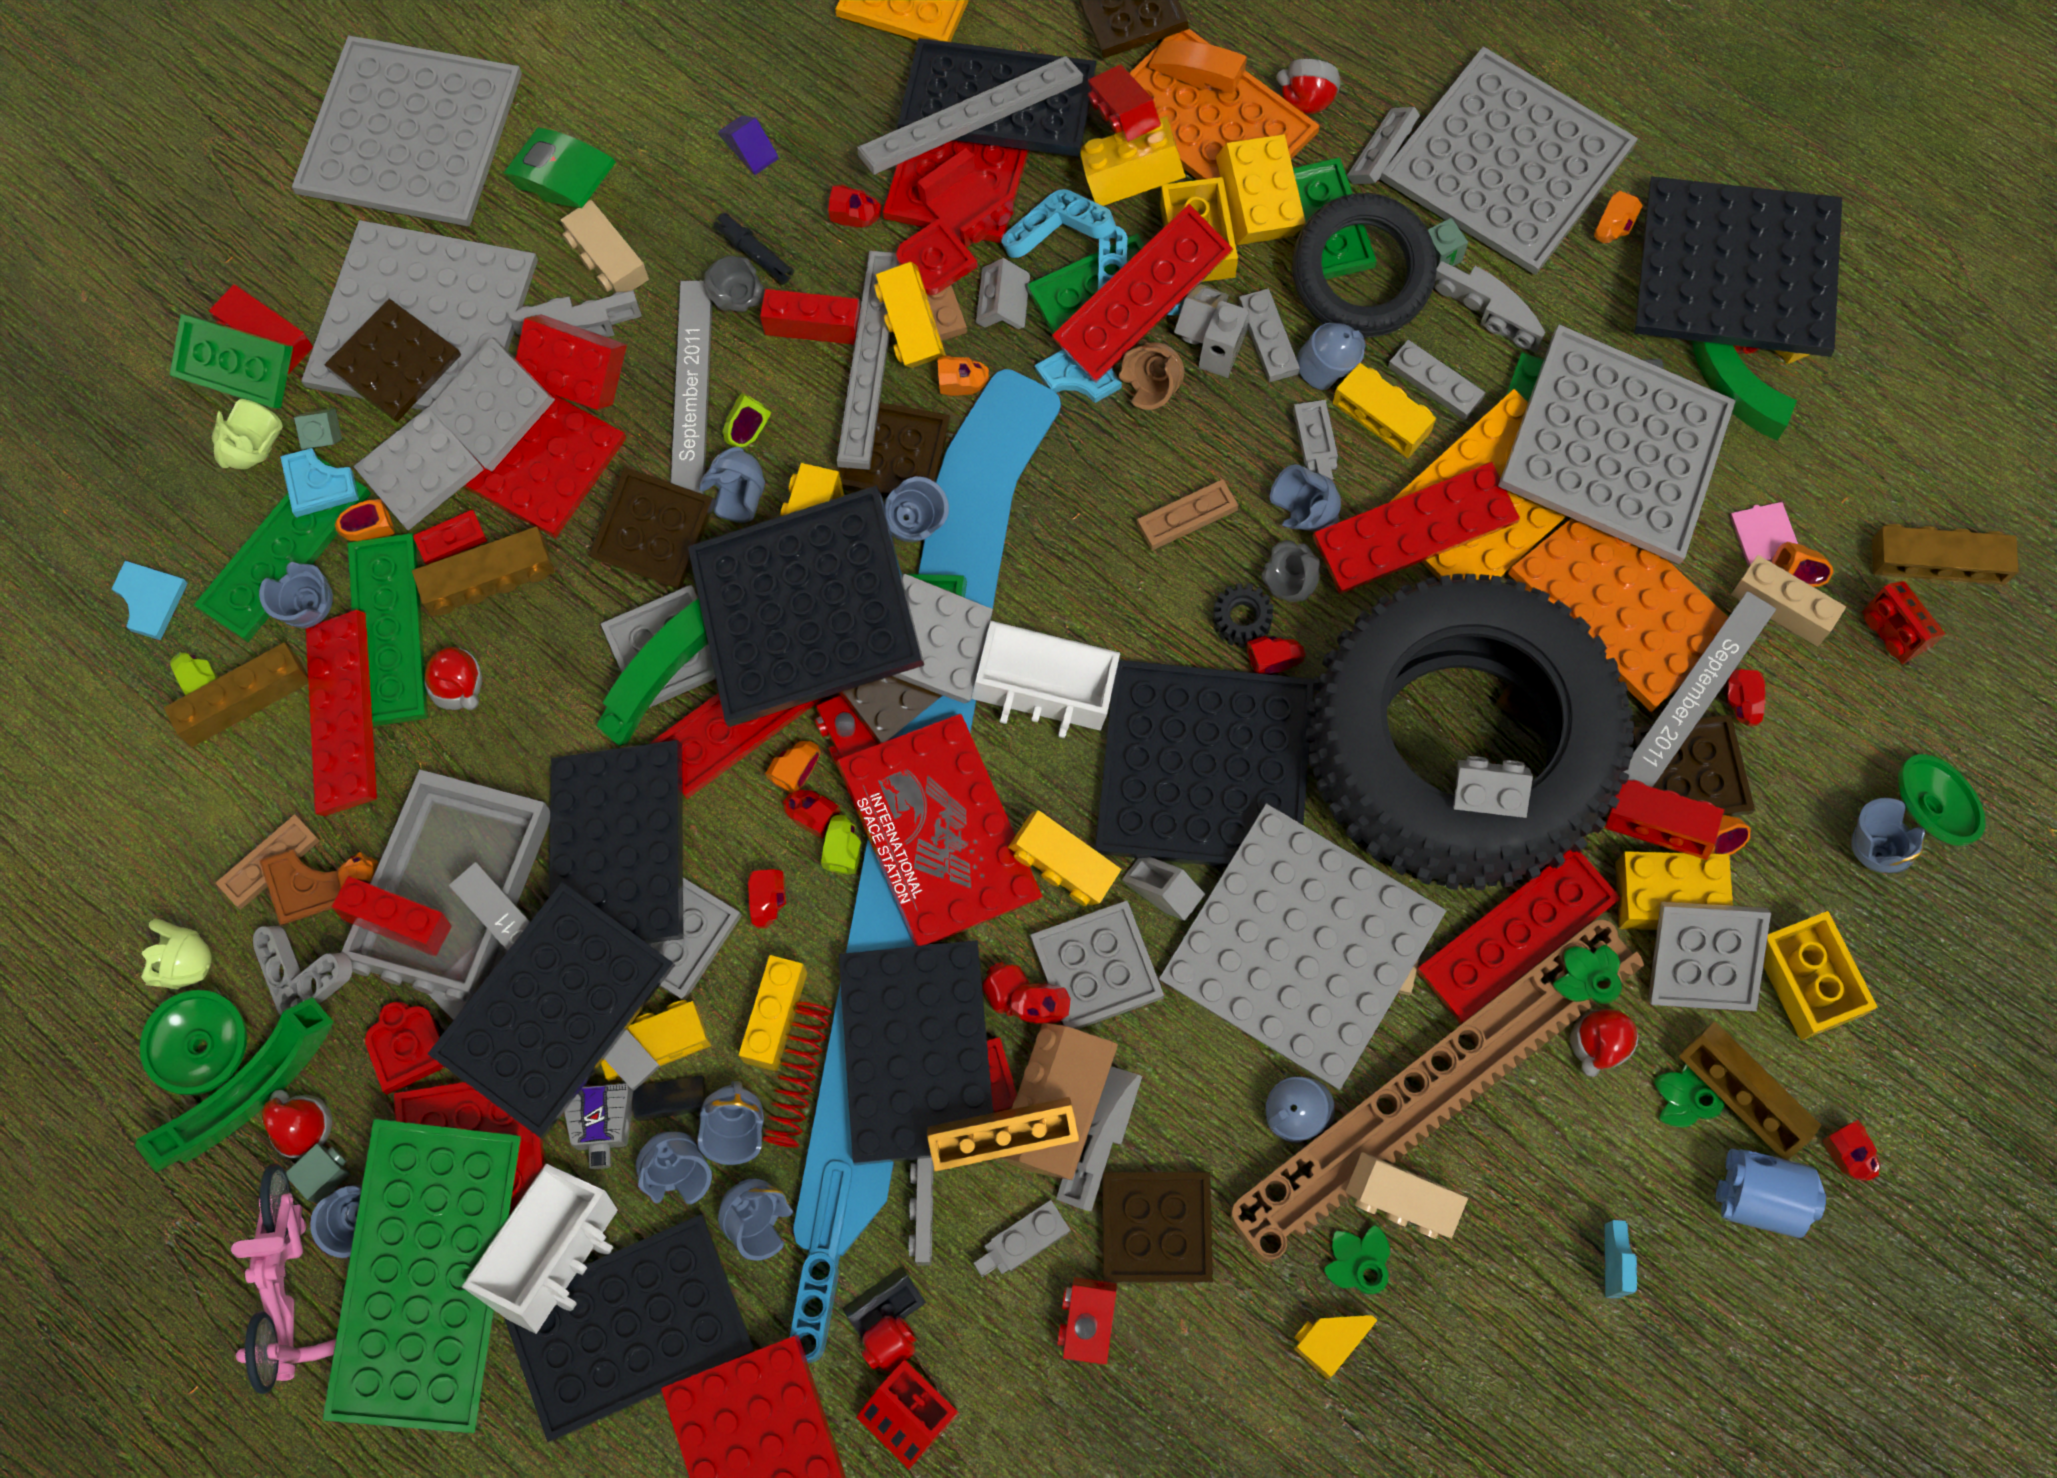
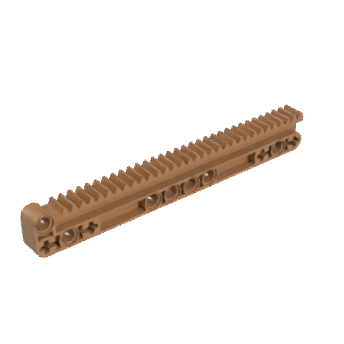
M1596 920L1589 924L1238 1199L1230 1212V1222L1233 1228L1260 1261L1267 1263L1278 1260L1286 1251V1237L1290 1234H1294L1299 1238L1303 1237L1306 1233L1305 1226L1313 1229L1318 1224L1316 1217L1323 1221L1329 1215L1328 1209L1334 1212L1340 1206L1339 1200L1346 1203L1351 1198V1195L1345 1191L1362 1152L1394 1164L1396 1162L1395 1158L1400 1160L1407 1153L1406 1149L1409 1151L1414 1149L1418 1144L1417 1141L1423 1142L1429 1136V1133L1433 1134L1440 1127L1439 1124L1443 1126L1451 1116L1457 1115L1473 1099L1476 1100L1484 1091H1487L1494 1082L1497 1083L1505 1074L1510 1073L1527 1057L1529 1058L1537 1049H1540L1546 1042L1554 1038L1597 1003L1592 999L1581 1002L1569 1000L1554 988L1553 983L1569 973L1564 962V950L1566 948L1574 946L1583 947L1595 953L1602 945L1609 946L1618 955L1620 961L1617 975L1621 983L1635 974L1644 965L1639 953L1636 951L1632 954L1619 939L1617 929L1611 922ZM1601 935L1604 940L1589 949L1587 944L1594 937ZM1555 969L1558 975L1551 982L1544 985L1540 979L1546 977ZM1600 981L1597 986L1601 989H1607L1610 984L1607 981ZM1460 1035L1469 1036L1474 1042V1049H1463L1458 1042V1037ZM1439 1056L1445 1059L1448 1065L1447 1071L1440 1072L1433 1068L1431 1058ZM1412 1077L1418 1080L1421 1085L1420 1092H1409L1404 1086V1079ZM1381 1098L1388 1099L1393 1104L1394 1112L1389 1115L1381 1113L1377 1108V1100ZM1297 1164L1300 1167L1307 1165L1310 1168L1307 1174L1308 1178L1303 1175L1294 1181L1291 1186L1288 1179L1298 1169ZM1271 1184L1280 1186L1284 1191V1199L1280 1202L1271 1201L1266 1196V1187ZM1259 1201L1262 1207L1253 1215L1252 1220L1254 1223H1251L1248 1219L1242 1222L1239 1219L1242 1213L1240 1208L1242 1207L1247 1211ZM1265 1235L1274 1236L1279 1243L1278 1252L1269 1254L1263 1251L1260 1246L1261 1237Z

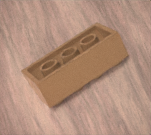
M1042 1023L1012 1109L1070 1097L1079 1141L1001 1157L1000 1159L1024 1171L1073 1180L1118 1044L1068 1026Z

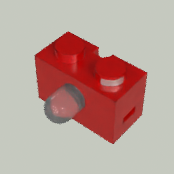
M841 695L817 705L819 718L814 719L821 737L828 736L833 745L828 747V751L835 766H837L836 762L840 758L878 745L877 741Z
M1074 1277L1072 1288L1065 1287L1062 1309L1069 1310L1068 1324L1060 1323L1057 1346L1064 1347L1063 1359L1107 1365L1117 1283Z

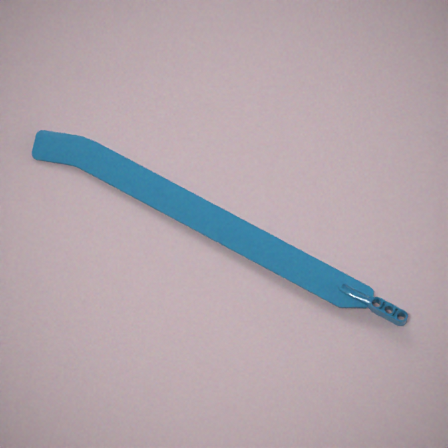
M1010 369L998 371L991 378L946 451L936 483L942 488L947 497L949 513L945 523L925 539L919 574L964 575L967 579L965 598L993 609L1012 498L1017 481L1061 408L1060 398L1053 390ZM941 696L889 740L958 714H962L971 733L976 700L971 699L964 704L946 696ZM868 838L846 953L915 947ZM841 982L793 1227L796 1243L804 1250H808V1255L802 1268L790 1337L799 1335L800 1339L806 1335H813L815 1337V1350L805 1355L808 1363L819 1360L825 1351L839 1276L838 1264L840 1256L847 1252L887 1202L894 1162L856 1166L853 1164ZM819 1262H827L830 1266V1273L823 1280H815L812 1277V1269ZM813 1298L821 1299L823 1302L822 1312L819 1316L808 1317L805 1313L807 1302Z

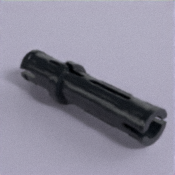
M726 212L718 216L717 219L722 224L715 221L714 228L732 242V247L737 251L742 250L778 280L781 285L791 279L786 273L792 276L794 269L753 236V231L748 227L743 228Z

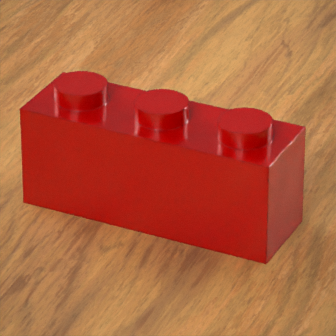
M1121 64L1088 80L1091 88L1088 97L1094 110L1099 109L1105 122L1109 121L1115 134L1120 133L1127 142L1161 126L1153 98Z
M235 284L209 310L218 324L293 346L288 375L313 349L312 344L303 331Z
M765 289L760 318L764 333L768 336L855 345L860 316V303L857 298Z
M1628 780L1626 785L1622 784L1619 794L1614 795L1620 801L1616 809L1612 808L1609 811L1605 829L1708 860L1715 846L1725 809L1715 807L1707 801H1696L1680 796L1674 791L1656 789L1638 780Z
M350 876L345 880L331 906L344 921L435 957L452 927L442 912Z

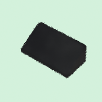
M704 1076L640 1085L633 1091L634 1119L639 1122L701 1112L703 1102L706 1099Z
M900 1267L846 1305L843 1311L863 1340V1334L883 1317L891 1316L897 1319L900 1316L904 1319L923 1306L926 1301L903 1267Z

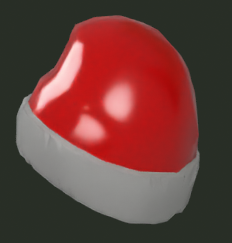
M1316 59L1291 61L1289 68L1279 71L1276 77L1279 85L1282 86L1283 98L1305 115L1316 114L1325 110L1334 101L1340 88V76L1337 68L1328 62Z
M447 647L434 653L427 663L425 672V687L434 704L448 710L466 708L471 711L478 707L479 698L477 696L482 685V673L474 656L468 651L457 647Z
M1600 1009L1590 1011L1575 1022L1570 1033V1044L1574 1054L1582 1062V1072L1588 1077H1595L1599 1074L1600 1069L1619 1066L1632 1056L1638 1043L1637 1027L1629 1016L1619 1010Z
M275 1090L270 1096V1101L265 1103L262 1109V1121L269 1134L270 1143L283 1156L301 1158L316 1144L324 1145L331 1132V1111L324 1101L318 1097L299 1095L290 1098L284 1090Z

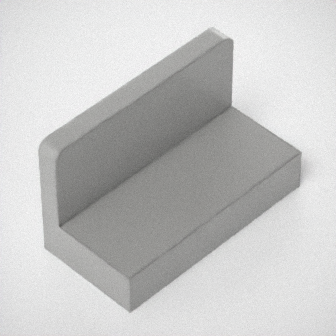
M1005 258L983 267L976 323L983 327H988L1003 320L1017 329L1025 327L1028 300L1027 284L1030 282V274Z

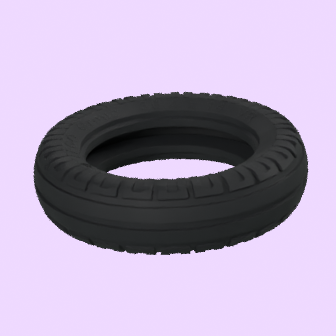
M1355 193L1328 202L1308 219L1295 243L1292 272L1295 287L1301 301L1320 323L1346 324L1355 331L1361 332L1364 338L1392 333L1408 324L1419 314L1426 305L1435 284L1437 258L1433 240L1426 226L1407 206L1387 196L1373 193ZM1358 224L1375 226L1390 234L1400 245L1406 259L1407 274L1401 292L1391 301L1373 307L1353 305L1341 299L1328 285L1322 269L1323 249L1327 240L1334 233L1345 227Z

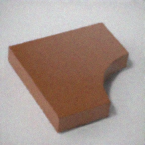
M295 850L259 860L281 926L333 909L331 906L341 890L338 871L320 872L312 870L301 862Z

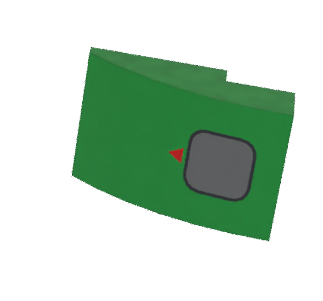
M538 127L503 173L518 190L537 193L544 202L582 209L616 161L611 156L576 138Z

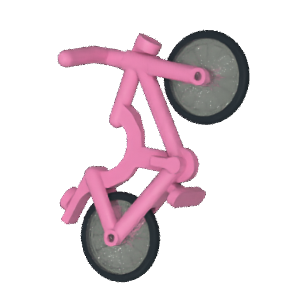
M275 1163L267 1166L262 1176L259 1200L260 1213L255 1238L238 1241L231 1247V1252L235 1257H251L249 1268L245 1272V1278L247 1283L255 1282L259 1289L264 1312H257L251 1317L246 1331L245 1348L239 1349L236 1353V1360L246 1363L251 1386L259 1394L268 1393L273 1388L276 1380L286 1381L293 1379L295 1366L291 1365L292 1363L315 1361L334 1355L336 1339L314 1346L293 1347L294 1299L290 1295L285 1294L284 1267L287 1259L299 1258L303 1254L300 1236L305 1232L307 1225L301 1217V1205H293V1196L285 1170L282 1166Z

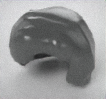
M731 255L716 260L704 274V285L707 295L722 311L743 313L749 307L757 306L763 302L765 289L760 283L758 276H756V268L753 267L748 258Z
M1284 540L1272 547L1271 558L1264 565L1261 578L1276 598L1288 602L1305 601L1317 587L1320 578V560L1313 555L1306 544L1301 543L1297 545L1293 541Z

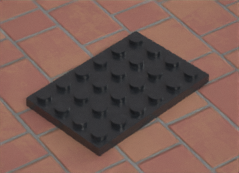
M918 38L898 121V129L1063 58V56ZM1068 57L1083 74L1082 83L954 140L1080 157L1090 106L1088 93L1091 92L1088 80L1095 77L1097 61Z
M678 740L551 758L549 898L560 883L563 882L646 943L684 939L682 744Z
M561 882L428 1052V1055L539 1138L544 1139L674 968L675 964Z
M978 940L839 954L853 1164L856 1166L932 1158L927 1137L928 1127L994 1113Z
M702 1214L585 1265L587 1269L584 1274L576 1273L566 1288L569 1292L567 1297L577 1303L574 1309L569 1311L555 1305L537 1334L504 1317L546 1440L550 1443L661 1394V1388L756 1351L707 1222Z

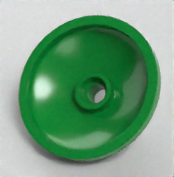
M1928 754L1914 755L1901 765L1898 773L1900 797L1910 816L1920 827L1925 829V832L1941 842L1955 846L1970 845L1983 835L1986 819L1982 803L1973 787L1959 771L1942 759Z
M186 991L167 999L151 1014L141 1034L140 1058L145 1072L159 1087L179 1095H198L219 1087L233 1075L244 1057L247 1046V1029L244 1018L231 1001L211 991ZM202 1042H206V1049L199 1053V1045Z

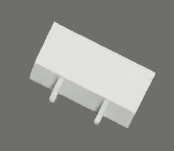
M990 620L971 699L1003 706L1000 723L1004 724L1007 723L1010 709H1015L1033 714L1031 720L1038 723L1040 716L1061 721L1058 737L1065 738L1070 723L1101 731L1109 707L1120 652Z
M545 1164L461 1287L507 1320L537 1334L555 1305L572 1311L577 1303L567 1297L569 1292L566 1288L576 1273L583 1275L587 1267L583 1262L591 1250L594 1249L605 1255H609L612 1251L613 1246L604 1241L606 1236L603 1232L618 1210L605 1190Z

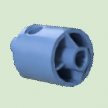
M1731 1148L1726 1158V1169L1728 1170L1726 1181L1720 1180L1716 1190V1201L1722 1203V1218L1796 1238L1804 1237L1810 1225L1822 1218L1826 1205V1194L1818 1172L1813 1166L1744 1149L1736 1150Z

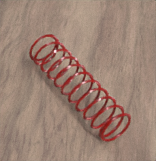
M801 1001L795 1003L799 1009H794V1012L812 1016L824 1022L825 1025L810 1026L797 1022H791L790 1024L813 1031L822 1036V1038L806 1039L792 1035L787 1037L791 1040L809 1044L819 1051L801 1052L787 1048L784 1051L805 1057L816 1065H796L787 1062H781V1065L803 1071L812 1076V1078L801 1079L782 1075L777 1077L778 1079L803 1086L809 1091L794 1092L777 1088L774 1091L796 1098L806 1105H788L771 1102L772 1106L789 1110L800 1115L802 1118L790 1119L767 1116L768 1119L789 1125L799 1132L764 1129L765 1133L778 1137L762 1136V1139L766 1142L790 1148L799 1147V1143L788 1136L800 1135L803 1132L799 1126L791 1122L806 1120L805 1115L795 1109L809 1106L808 1101L798 1095H809L813 1091L802 1082H811L816 1079L815 1075L807 1069L819 1066L818 1061L811 1056L822 1053V1049L813 1042H821L826 1038L822 1032L816 1029H824L829 1026L828 1022L820 1016H827L832 1013L825 1006ZM801 1005L812 1006L823 1009L825 1011L813 1010L803 1007Z

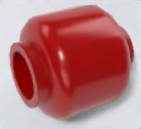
M1000 962L987 970V977L982 983V991L996 1013H1006L1007 1016H1014L1010 1010L1011 997L1014 991L1022 984L1030 983L1019 965H1005L1004 962Z
M885 1316L863 1334V1344L866 1349L861 1353L872 1369L875 1370L880 1366L884 1371L893 1372L904 1359L907 1361L915 1354L914 1342L917 1341V1337L900 1316L897 1319Z

